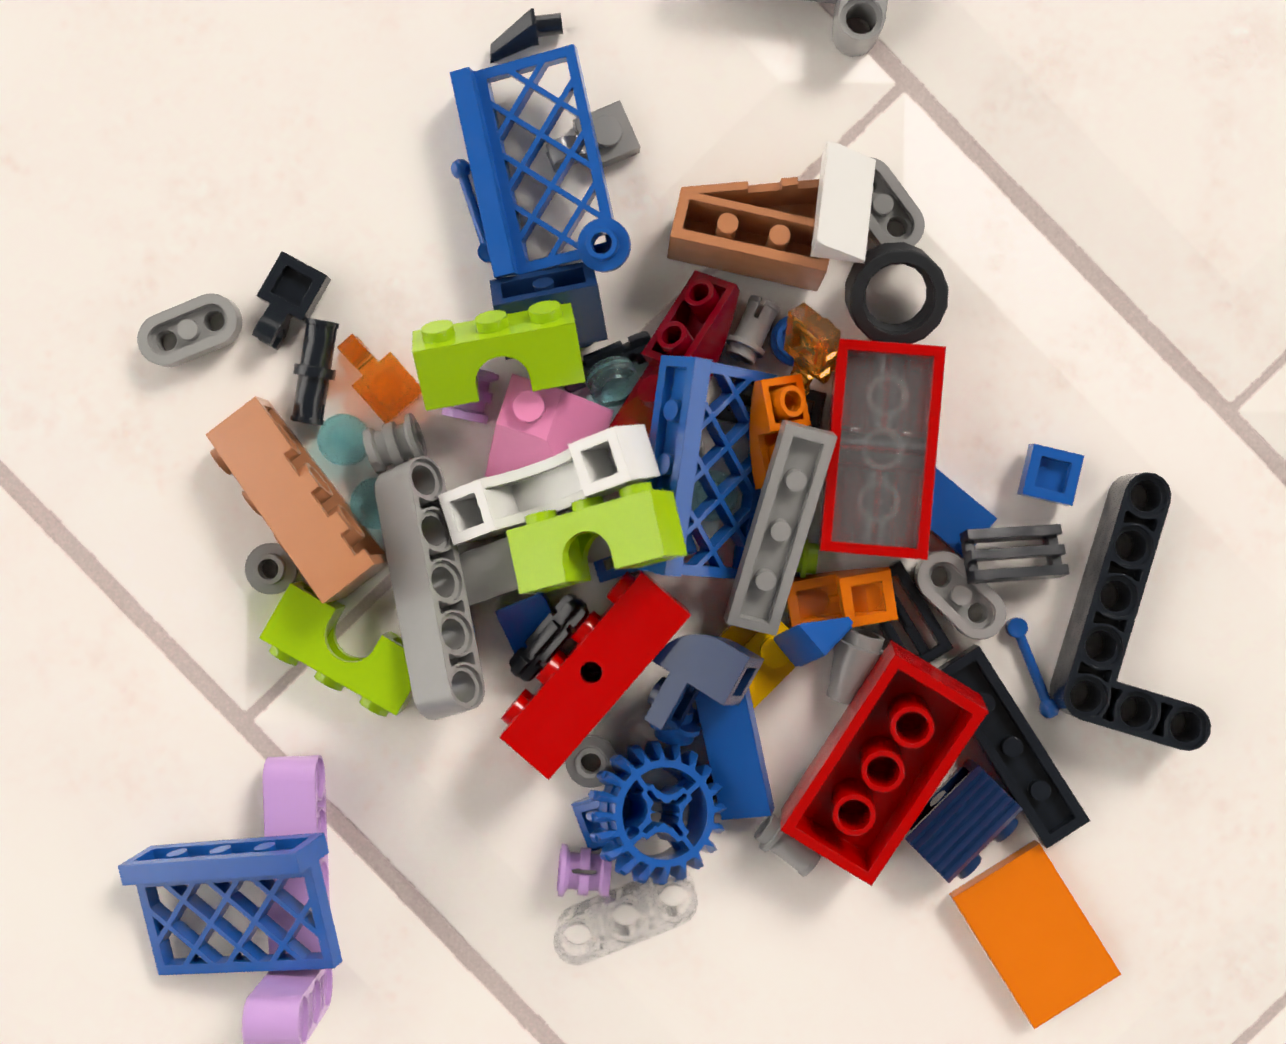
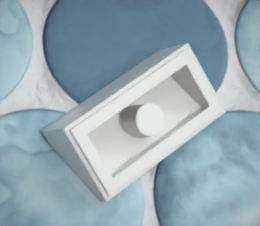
M827 142L822 155L811 256L864 263L876 160L838 143Z

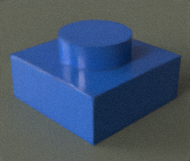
M1029 444L1017 494L1064 506H1073L1084 455L1043 445Z

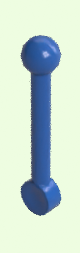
M457 159L451 165V173L455 178L459 179L480 242L477 250L478 256L482 261L491 263L479 207L469 180L470 165L464 159Z
M1011 618L1007 621L1005 629L1008 635L1015 637L1041 701L1039 712L1045 718H1054L1059 713V707L1049 696L1025 635L1028 631V625L1022 618Z

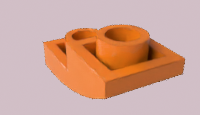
M801 374L754 382L750 407L749 436L755 490L763 487L782 420L807 426L811 425Z

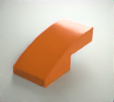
M889 567L809 574L805 578L796 576L794 577L786 603L790 628L803 623L849 617L853 621L852 628L898 620L891 569Z

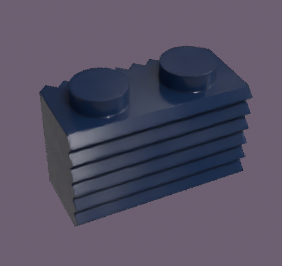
M969 758L964 761L962 766L957 768L954 774L950 775L947 781L943 782L940 788L936 789L904 839L950 883L956 876L959 879H964L974 872L982 860L979 853L992 840L1001 842L1012 834L1018 825V820L1015 817L1023 809L982 767Z

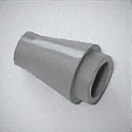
M854 627L835 645L830 685L826 693L828 697L843 704L849 705L884 652L881 649L885 640L882 636L862 627Z

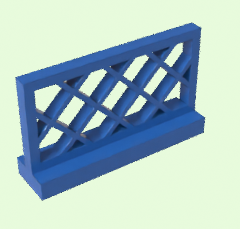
M571 44L478 71H473L470 67L449 72L494 278L500 279L583 262L578 254L577 242L570 238L586 211L596 218H610L614 220L577 47ZM567 62L571 79L559 98L538 86L548 67ZM533 71L529 79L521 75ZM512 77L525 86L511 110L507 111L495 103L491 83ZM534 91L555 104L540 130L519 118ZM573 94L577 109L568 104ZM564 110L580 119L582 129L571 149L549 137L550 132ZM497 112L506 117L501 126ZM515 123L536 136L521 162L507 155L504 147V141ZM544 142L566 154L551 182L530 169ZM584 145L588 160L579 155ZM575 161L590 169L593 179L582 200L560 188L561 183ZM508 163L517 168L512 177ZM525 174L547 186L532 214L518 206L515 197V191ZM555 193L578 206L562 233L540 219ZM595 196L597 197L600 212L590 207ZM519 213L528 218L523 229ZM538 224L557 236L558 240L548 257L529 261L526 241ZM605 235L606 242L594 245L597 253L604 254L610 250L612 245L610 236ZM567 243L576 248V250L561 253Z
M661 355L649 437L661 476L645 482H650L653 490L673 491L685 546L687 536L691 533L700 549L687 563H683L684 557L635 569L663 576L681 577L682 575L735 579L761 493V489L755 490L750 445L748 457L741 464L732 449V446L744 434L750 443V411H747L739 394L751 382L776 378L778 375L715 363L712 360L698 357ZM710 374H713L722 393L709 405L706 400ZM730 405L738 422L724 434L716 416ZM706 427L715 445L701 458L699 455L702 430ZM722 457L731 474L717 487L708 470ZM699 480L708 497L693 511L691 506L694 485ZM738 486L742 493L741 507L732 515L724 499ZM715 509L723 526L709 539L700 523ZM731 537L735 544L732 567H727L723 564L717 550Z
M324 832L152 845L118 865L122 886L136 885L158 975L335 969L343 961L319 861L329 853ZM304 877L309 897L305 906L284 889L289 878ZM244 881H251L267 894L260 908L239 891ZM201 884H207L223 897L216 910L196 894ZM163 886L180 900L173 912L160 902L157 887ZM274 902L296 919L288 932L267 915ZM230 904L251 921L244 934L223 917ZM187 907L207 923L201 935L197 934L181 920ZM303 925L318 937L321 952H311L295 938ZM258 928L279 945L274 954L265 953L251 941ZM214 931L235 947L230 956H223L208 943ZM172 933L192 949L187 958H174L169 940Z

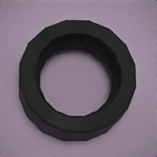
M905 242L883 243L866 251L864 263L855 262L845 281V303L855 325L870 340L913 344L925 339L939 326L948 307L949 287L942 269L922 249ZM904 264L916 269L922 275L926 285V300L921 310L910 320L900 324H887L877 320L869 312L866 304V288L870 279L880 269L889 265Z

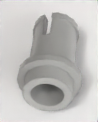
M756 295L750 296L749 303L734 335H728L726 343L729 345L726 353L735 360L748 365H754L757 358L763 357L765 351L761 347L776 315L780 311L779 306L766 299L764 305L761 304L762 297Z
M773 813L772 816H767L759 825L754 835V838L760 842L759 848L764 852L771 850L795 868L803 877L807 876L818 864L821 855L780 831L781 816L777 817Z

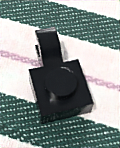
M281 251L256 295L259 299L268 303L269 306L256 324L252 335L259 338V341L278 350L288 333L292 317L306 324L305 319L311 317L331 279L326 274Z

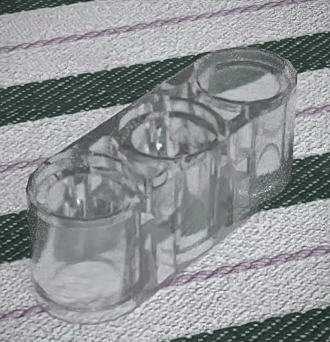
M688 872L687 878L683 880H678L669 874L668 882L665 885L653 883L650 877L645 884L632 881L610 890L609 897L597 895L568 907L557 920L553 939L555 952L567 964L582 965L685 924L692 919L698 906L695 881ZM669 886H679L686 890L688 896L680 905L670 906L662 902L660 894ZM628 905L634 907L639 912L640 917L633 924L623 925L614 920L612 917L613 911L619 906ZM581 925L590 931L592 937L585 943L575 944L566 938L564 931L570 926Z

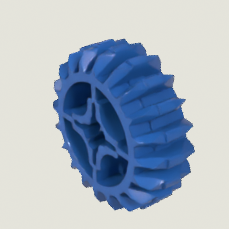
M653 740L647 741L644 750L638 744L629 745L626 752L627 759L621 755H613L610 758L614 774L603 770L596 774L598 780L605 785L604 790H590L588 797L593 801L600 802L599 811L591 810L585 816L588 821L600 822L601 827L594 830L589 837L592 842H607L600 853L602 860L608 862L616 860L615 872L626 876L632 871V877L635 882L645 884L651 877L653 883L665 885L668 882L669 874L674 879L683 880L687 878L686 865L694 869L704 867L700 851L713 853L717 850L715 844L709 840L711 833L721 834L725 831L723 825L714 823L715 813L721 814L727 808L723 803L713 802V796L718 794L723 787L719 783H706L713 768L708 764L696 766L698 754L694 751L687 750L681 754L679 745L666 744L663 748L659 741ZM660 768L672 774L678 781L672 786L665 785L658 790L653 784L645 783L641 776L648 771ZM627 795L631 804V811L623 822V804ZM654 802L660 803L662 806L661 811H656L662 814L659 822L652 821L651 814L656 813L651 810ZM688 804L689 814L688 821L685 827L683 823V812L684 808ZM654 834L659 839L667 840L671 845L666 851L655 855H645L634 846L640 839L648 840Z

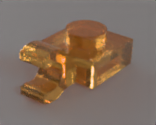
M802 303L788 311L784 351L794 358V365L790 375H802L806 396L809 394L810 384L814 378L818 379L822 384H826L831 377L832 371L835 370L841 331L830 320L822 317L806 303Z
M353 333L337 346L347 360L363 375L351 386L385 424L394 421L422 396L419 382L392 352H389L379 361L361 339Z

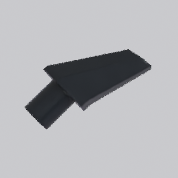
M530 8L490 44L491 63L531 46L539 45L538 37L563 34L561 13L535 16L534 8Z

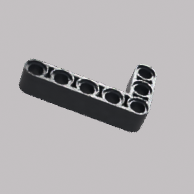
M1155 473L1127 474L1116 479L1108 491L1052 676L1049 695L1055 701L1059 710L1080 720L1175 749L1192 751L1203 746L1211 734V722L1203 709L1172 697L1117 681L1170 507L1172 494L1169 484L1165 479ZM1137 483L1141 484L1147 492V502L1140 510L1133 505L1131 500V491ZM1123 532L1130 536L1133 543L1132 551L1125 559H1122L1116 551V541ZM1108 582H1113L1118 591V598L1113 606L1106 609L1100 598L1101 591ZM1098 631L1103 639V648L1098 655L1090 658L1085 649L1086 641L1093 632ZM1084 681L1089 690L1088 697L1083 704L1074 707L1070 699L1071 690L1077 683ZM1134 697L1137 702V711L1130 720L1123 721L1120 714L1121 706L1126 699ZM1183 712L1186 718L1185 727L1181 733L1173 736L1170 729L1171 721L1175 715Z

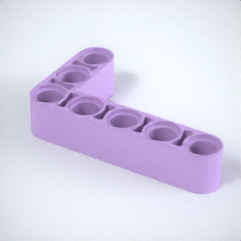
M321 755L267 757L263 768L264 837L324 832L328 846L325 767ZM326 854L319 861L330 904L328 854ZM304 877L289 878L284 889L305 906L309 897ZM274 902L267 913L269 917L287 932L296 920L276 902ZM303 925L295 938L311 952H321L318 937ZM268 936L269 954H274L279 945ZM332 969L269 971L245 1001L242 1016L244 1044H306L330 1006L333 986Z

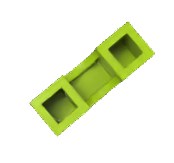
M542 301L531 305L527 311L510 314L501 310H492L477 315L474 320L455 324L450 320H436L423 325L421 330L412 332V354L426 411L478 402L479 387L477 373L484 363L497 357H510L522 363L529 373L532 391L586 382L571 303L560 304L557 301Z
M650 482L638 483L619 489L620 498L604 502L602 496L590 497L572 502V512L557 516L556 510H546L525 516L526 525L506 531L519 594L546 593L592 581L588 565V553L591 544L598 536L603 537L609 545L615 569L642 568L688 556L673 491L653 490Z
M303 581L290 583L259 639L272 645L269 652L279 660L290 665L297 666L300 661L317 671L314 675L315 679L331 689L342 691L346 687L362 696L359 703L375 714L386 717L390 712L397 716L405 710L413 694L402 637L390 631L381 635L375 648L367 657L351 656L339 646L336 639V625L346 606L338 601L322 604L310 585Z

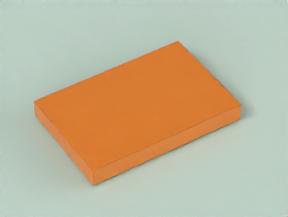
M1033 840L949 893L1034 1029L1121 975L1042 846L1036 840Z

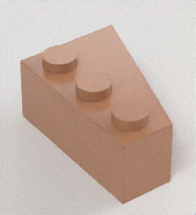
M798 177L781 178L779 183L748 185V181L681 187L669 240L667 258L817 292L829 264V259L811 256L819 179L798 181Z

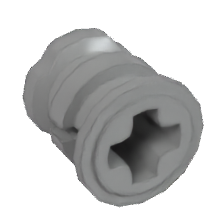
M412 413L405 414L404 423L400 425L392 421L383 424L381 431L368 428L362 432L368 460L377 474L386 471L387 466L394 464L396 467L407 462L410 458L428 457L421 428Z

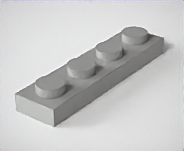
M782 420L723 617L726 624L774 636L777 635L836 444L837 436L833 432Z

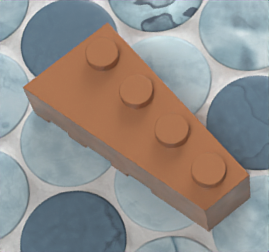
M257 396L253 397L205 434L214 447L210 454L225 473L228 475L233 474L244 490L242 495L246 502L258 515L263 517L279 545L290 556L322 604L345 599L388 565L384 549L269 400Z

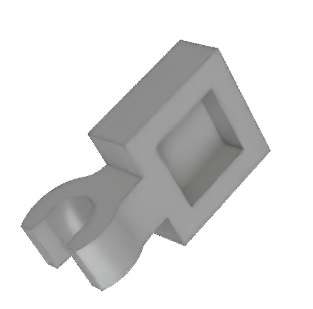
M620 100L591 112L603 168L640 152V144ZM576 118L573 120V128L577 135L564 136L555 140L571 149L582 131L580 119ZM547 143L546 148L548 152H546V155L555 173L565 159L566 154ZM584 145L579 155L585 159H588L586 147Z

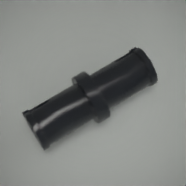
M306 318L300 364H294L293 374H298L290 420L324 426L323 418L329 380L335 381L336 370H331L339 323Z

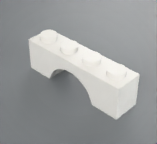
M645 425L611 427L568 444V449L548 459L506 473L481 478L439 494L438 498L453 545L489 539L503 534L507 530L526 525L525 516L546 510H556L557 513L571 509L572 502L590 497H604L619 491L623 487L661 476Z

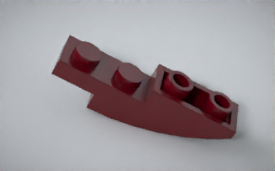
M697 270L693 272L641 353L649 365L608 429L614 426L644 424L648 438L650 437L661 355L698 357L718 363L739 297L740 289L737 284Z

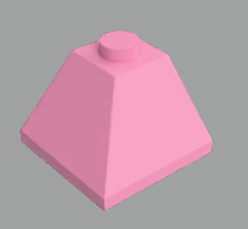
M512 374L496 422L485 476L490 477L513 471L565 451L569 448L568 444L608 429L614 410L558 388L532 391L530 379Z

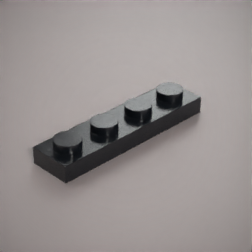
M974 644L938 667L939 670L982 696L989 712L973 734V738L1010 796L1022 807L1021 813L1039 842L1045 848H1049L1090 822V819L980 646Z

